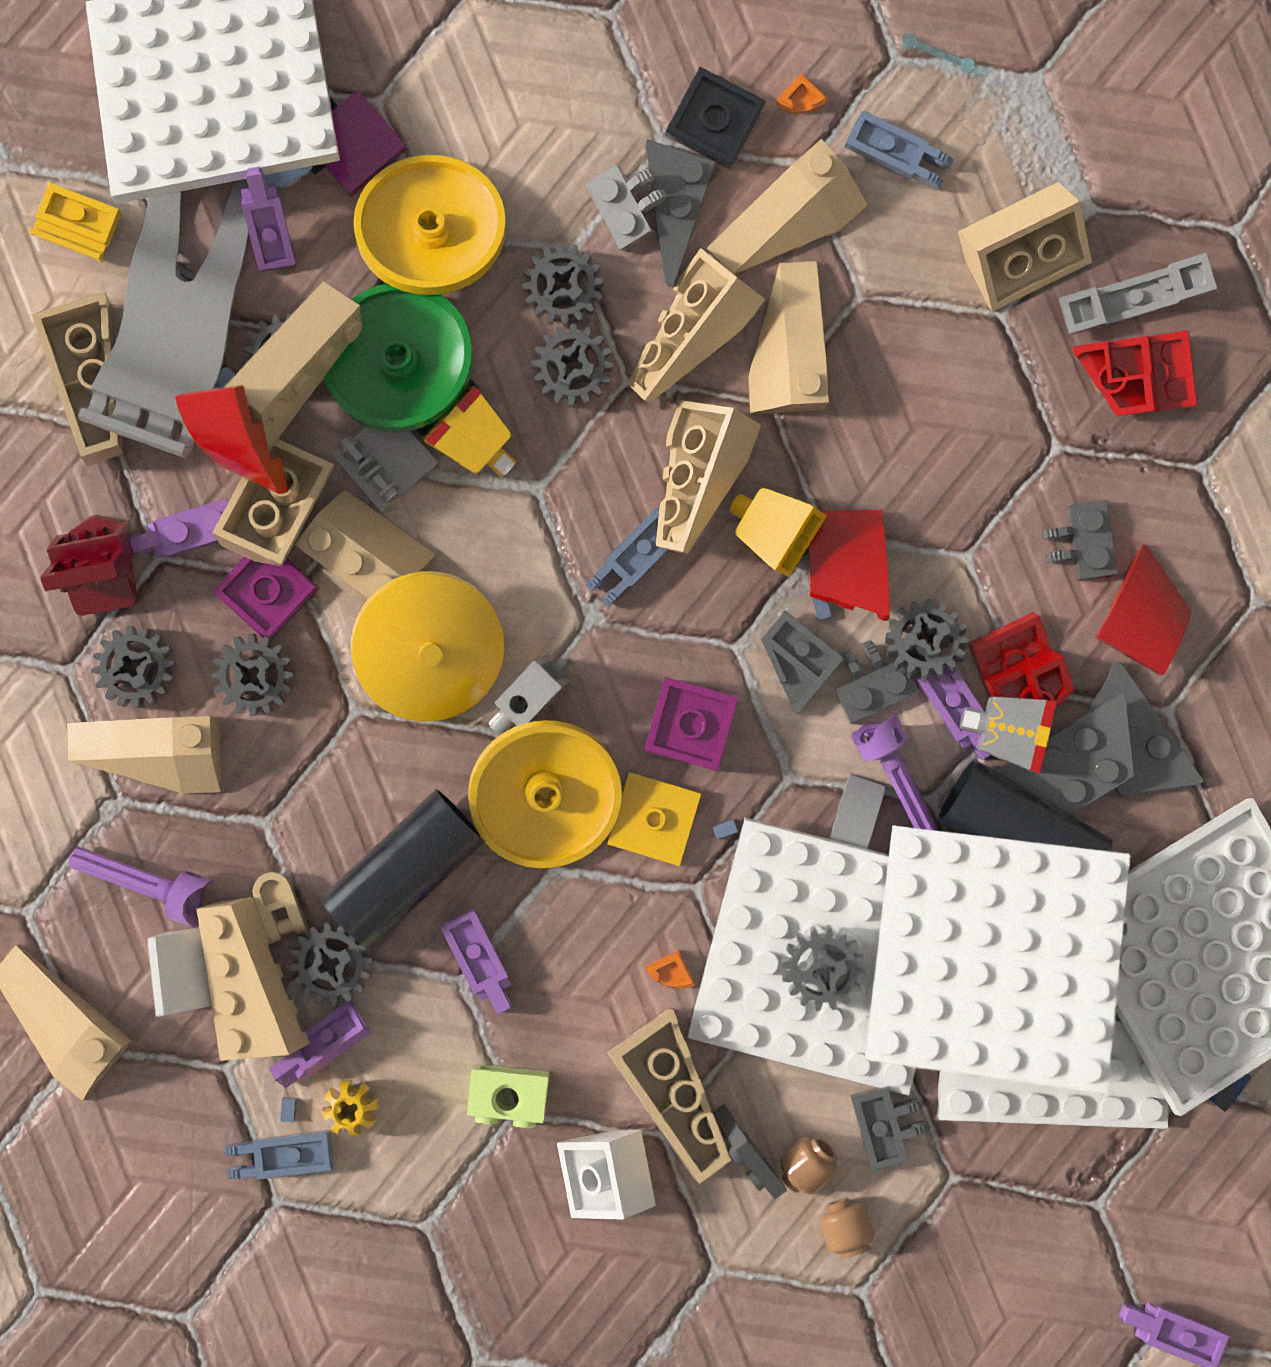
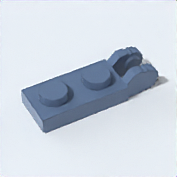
M861 111L844 148L909 179L913 177L918 183L935 190L941 188L943 180L939 175L918 166L922 157L929 163L945 169H949L953 163L952 157L928 145V141L866 111Z
M657 507L604 560L605 565L586 584L593 591L605 581V578L612 570L622 579L615 588H612L605 595V599L602 602L607 607H610L629 586L632 588L668 551L656 546L659 509Z
M331 1130L256 1138L253 1141L238 1142L225 1146V1154L227 1156L254 1153L255 1165H238L228 1169V1179L257 1177L258 1180L331 1171L335 1168Z

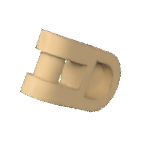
M275 871L258 877L252 890L253 898L270 942L275 943L283 940V935L294 931L296 934L307 931L308 923L306 917L301 910L289 878L283 873ZM286 907L289 917L278 921L274 910Z

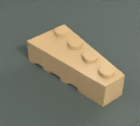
M324 281L225 386L244 385L251 421L263 422L268 450L272 448L348 344L358 337L362 329L360 305Z
M104 291L31 314L81 458L87 466L124 455L122 435L85 423L78 418L81 408L87 409L92 399L91 387L115 345L112 306L106 292ZM110 399L105 416H112L116 405L115 400Z
M253 897L222 900L198 908L197 915L220 1061L290 1055L309 1045L310 1042L305 1031L301 1032L295 1017L298 1011L293 999H288L280 979L284 977L279 963H274L268 948L271 942Z
M668 1008L608 1051L607 1054L689 1173L700 1184L730 1162L731 1159L714 1115L711 1112L700 1078H698L675 1012Z

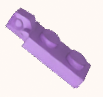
M259 166L248 168L246 179L249 188L241 189V205L259 271L294 266L296 265V256L279 191L277 192L275 184L266 185L264 173Z
M225 498L155 520V522L147 525L149 533L130 538L133 553L142 555L154 551L157 558L163 556L170 558L218 543L212 532L224 512L229 499Z
M944 669L942 680L940 681L935 678L934 674H928L926 682L921 681V676L916 678V682L956 742H959L963 749L971 745L980 760L989 757V754L977 749L979 733L960 729L964 707L984 710L958 671L955 670L951 674Z
M475 908L441 925L440 929L473 993L478 995L480 1001L489 997L497 1015L510 1009L513 1005L505 991V988L512 985L508 978L509 974Z
M352 1000L345 1002L307 1029L305 1032L310 1044L290 1055H286L285 1058L269 1068L274 1080L286 1088L298 1080L303 1081L311 1077L370 1035L372 1032L357 1004Z
M1124 1302L1118 1317L1123 1319L1124 1323L1137 1328L1134 1335L1141 1338L1147 1345L1202 1367H1219L1231 1337L1225 1331L1158 1304L1155 1306L1148 1302L1144 1310Z

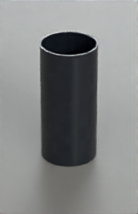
M973 759L961 773L938 816V822L959 834L1106 852L1111 851L1113 843L1112 838L976 759Z
M435 789L321 897V900L341 927L363 947L371 950L486 841L480 837L470 820L442 792Z

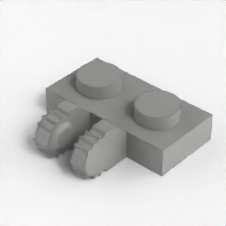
M615 165L585 184L621 251L627 250L655 233L645 213L667 199L668 196L665 190L653 191L641 199L640 202L635 195V192L656 179L657 175L653 168L644 170L628 181L622 168Z

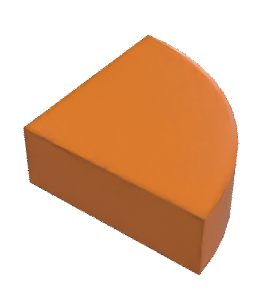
M801 73L777 98L776 105L791 113L807 114L822 108L828 103L829 98Z
M679 950L645 966L648 974L665 986L683 989L695 985Z

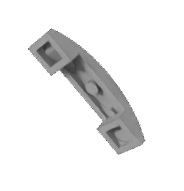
M1207 253L1171 263L1168 267L1098 289L1096 287L1060 297L1058 300L1068 333L1072 335L1110 326L1178 305L1217 290Z
M849 774L829 839L867 849L879 813L885 786Z

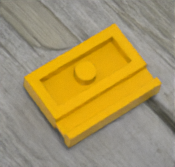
M49 182L35 216L37 218L34 227L30 228L29 233L36 238L103 263V255L111 243L122 212L118 208Z

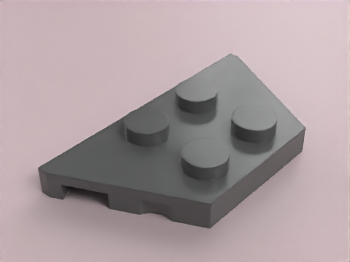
M1119 661L1113 664L1104 685L1093 699L1089 712L1120 692L1126 698L1134 777L1114 788L1117 794L1127 795L1202 783L1204 780L1122 663Z
M1120 692L1048 737L1040 773L1030 772L1010 763L997 769V772L1071 815L1134 777L1127 706L1124 694Z

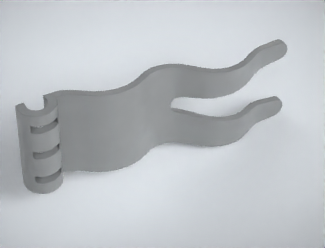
M247 179L237 180L234 184L211 250L195 279L190 282L181 281L176 275L180 241L182 191L149 197L142 231L130 266L124 312L118 337L91 387L92 399L87 409L82 407L78 414L80 421L183 458L189 455L195 441L182 420L175 395L215 389L219 380L227 348L234 296L242 272L250 236L241 205V189L249 188ZM110 399L116 401L112 416L108 417L105 414ZM143 411L149 413L145 429L138 428ZM179 423L183 425L179 440L175 441L172 440L176 424Z

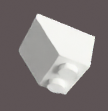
M200 928L164 932L147 938L156 1016L212 1006Z
M614 1130L557 1142L571 1218L625 1219L656 1206L641 1130Z

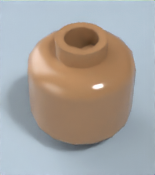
M807 1136L800 1138L780 1159L781 1169L784 1173L782 1180L785 1185L795 1193L799 1191L806 1194L817 1193L837 1172L835 1162L837 1155L834 1149L824 1139L817 1136L815 1138Z
M849 1198L839 1199L827 1204L829 1212L821 1216L819 1225L829 1252L840 1254L841 1259H846L870 1250L869 1243L873 1241L875 1233L866 1207L860 1203L850 1204Z

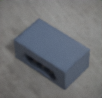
M815 598L812 599L818 620L832 617L828 602Z
M734 819L712 827L717 840L738 832Z
M282 1098L281 1122L295 1121L297 1098Z

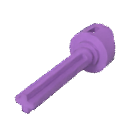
M895 714L882 724L868 722L851 734L852 740L863 761L880 760L914 828L940 831L905 764L902 754L898 751L910 739L899 717Z
M79 846L75 848L74 854L70 855L69 858L70 868L166 902V918L191 928L199 926L197 909L202 907V898L206 887L214 882L212 879L190 871L180 873L174 882L173 880Z

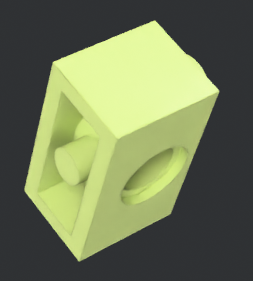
M474 1064L471 1071L467 1116H476L475 1121L483 1124H497L498 1119L513 1120V1125L516 1127L535 1128L536 1123H544L550 1072ZM504 1088H511L518 1094L519 1101L513 1106L503 1105L499 1101L498 1092Z

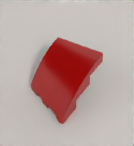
M1189 330L1073 347V353L1080 360L1116 416L1198 406Z
M244 385L175 395L178 410L188 432L208 458L218 466L277 494L288 492L281 457L270 458L263 422L251 421Z
M882 510L821 511L827 517L808 546L807 572L810 597L824 602H834L840 607L852 611L856 606L877 613L879 620L889 621V582Z
M1143 544L1126 571V578L1111 602V609L1094 638L1162 676L1166 673L1182 641L1190 620L1191 610L1150 549Z
M1034 612L968 642L970 653L988 697L1056 701V706H1058L1074 690L1064 656L1050 649L1040 615Z

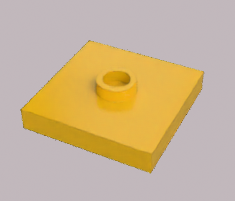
M629 772L622 793L619 815L611 830L607 844L680 866L701 793Z

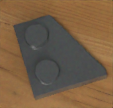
M786 610L761 639L790 705L796 714L803 709L844 659L843 656Z
M723 1104L712 1112L731 1143L726 1148L728 1153L739 1167L746 1163L750 1168L746 1174L760 1192L766 1188L774 1199L785 1193L787 1189L775 1170L747 1133L743 1132L726 1105Z

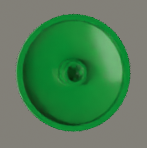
M389 284L370 288L353 297L351 300L360 305L361 332L353 342L348 344L324 376L326 386L336 403L358 423L385 432L416 430L443 417L457 404L464 394L473 370L474 350L472 339L459 311L440 294H413L394 288Z

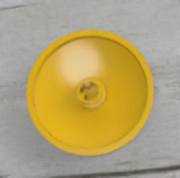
M421 155L393 163L369 181L356 204L354 233L361 257L369 269L382 281L394 288L413 294H445L462 289L477 281L495 263L505 240V211L498 191L481 171L455 158L440 155Z
M422 571L406 574L391 580L379 588L366 601L353 627L351 656L356 676L368 696L381 708L393 715L408 720L422 722L439 721L467 711L488 693L501 670L504 658V635L494 608L484 594L475 586L451 574Z
M542 720L516 726L498 736L486 747L473 768L469 782L468 798L474 826L480 837L486 841L485 843L495 853L521 866L555 868L573 863L585 857L606 839L619 815L622 787L618 770L610 753L596 737L573 724Z

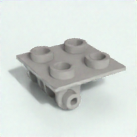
M367 426L353 438L348 436L339 444L341 449L332 455L381 512L438 464L411 431L385 432Z

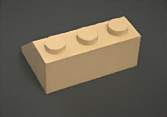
M1059 182L958 231L965 262L992 312L1092 263L1080 201Z
M278 439L269 450L270 458L281 457L288 492L277 494L242 477L212 534L224 548L255 562L282 566L328 480L334 464Z
M346 489L315 516L295 543V546L367 599L393 579L406 574L425 571L436 557L434 553Z

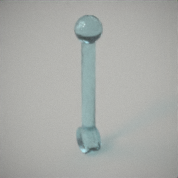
M906 33L902 37L901 44L906 50L916 48L961 67L962 71L967 73L971 72L975 67L972 58L962 59L919 42L912 33Z

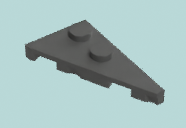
M647 139L646 156L649 169L653 168L657 175L656 179L650 183L651 191L664 189L668 196L664 202L654 208L665 283H667V286L674 288L715 167V161Z

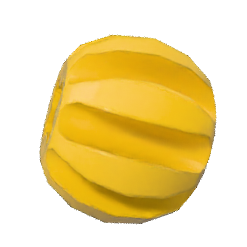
M352 1080L340 1081L341 1092L335 1088H330L324 1097V1100L328 1101L332 1106L322 1108L324 1120L330 1118L334 1120L335 1125L330 1130L337 1135H340L342 1128H346L349 1137L360 1136L362 1134L360 1125L371 1129L377 1121V1118L369 1111L379 1109L377 1097L369 1099L366 1096V1092L371 1087L361 1082L359 1089L356 1090L353 1088ZM355 1103L358 1106L355 1113L353 1111L346 1113L343 1109L346 1104L352 1105Z

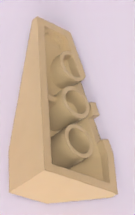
M821 139L794 162L707 247V251L729 271L738 275L769 262L774 257L788 251L797 250L806 246L807 243L841 231L868 205L846 165Z
M701 248L677 279L673 288L677 295L669 311H662L658 322L662 324L655 341L646 344L628 382V385L649 404L738 334L765 301V298Z
M817 261L779 263L748 376L750 414L825 410L829 403Z
M679 400L667 433L666 447L670 449L669 466L663 469V480L667 482L666 498L660 503L657 547L684 554L689 553L747 464L761 427L759 423L734 408Z
M195 716L67 723L68 761L182 794L222 792L219 717Z
M15 945L0 963V989L53 1077L83 1101L133 1041L21 946Z

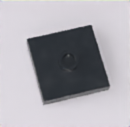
M699 67L665 131V136L731 170L766 104V100Z

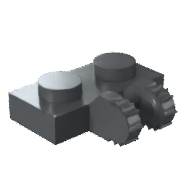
M1106 500L1068 505L1066 511L1069 526L1042 531L1043 539L1049 541L1071 536L1073 550H1056L1045 555L1047 563L1074 560L1077 581L1118 574Z
M871 640L863 644L864 652L874 669L872 673L862 676L855 655L850 650L842 653L853 681L834 691L849 724L919 692L913 677L907 678L908 668L904 666L896 670L894 668L895 662L884 666Z
M887 1086L850 1095L871 1171L909 1162L903 1140L929 1132L931 1130L930 1125L926 1121H917L899 1128L897 1117L908 1113H915L924 1107L922 1098L911 1099L893 1105Z

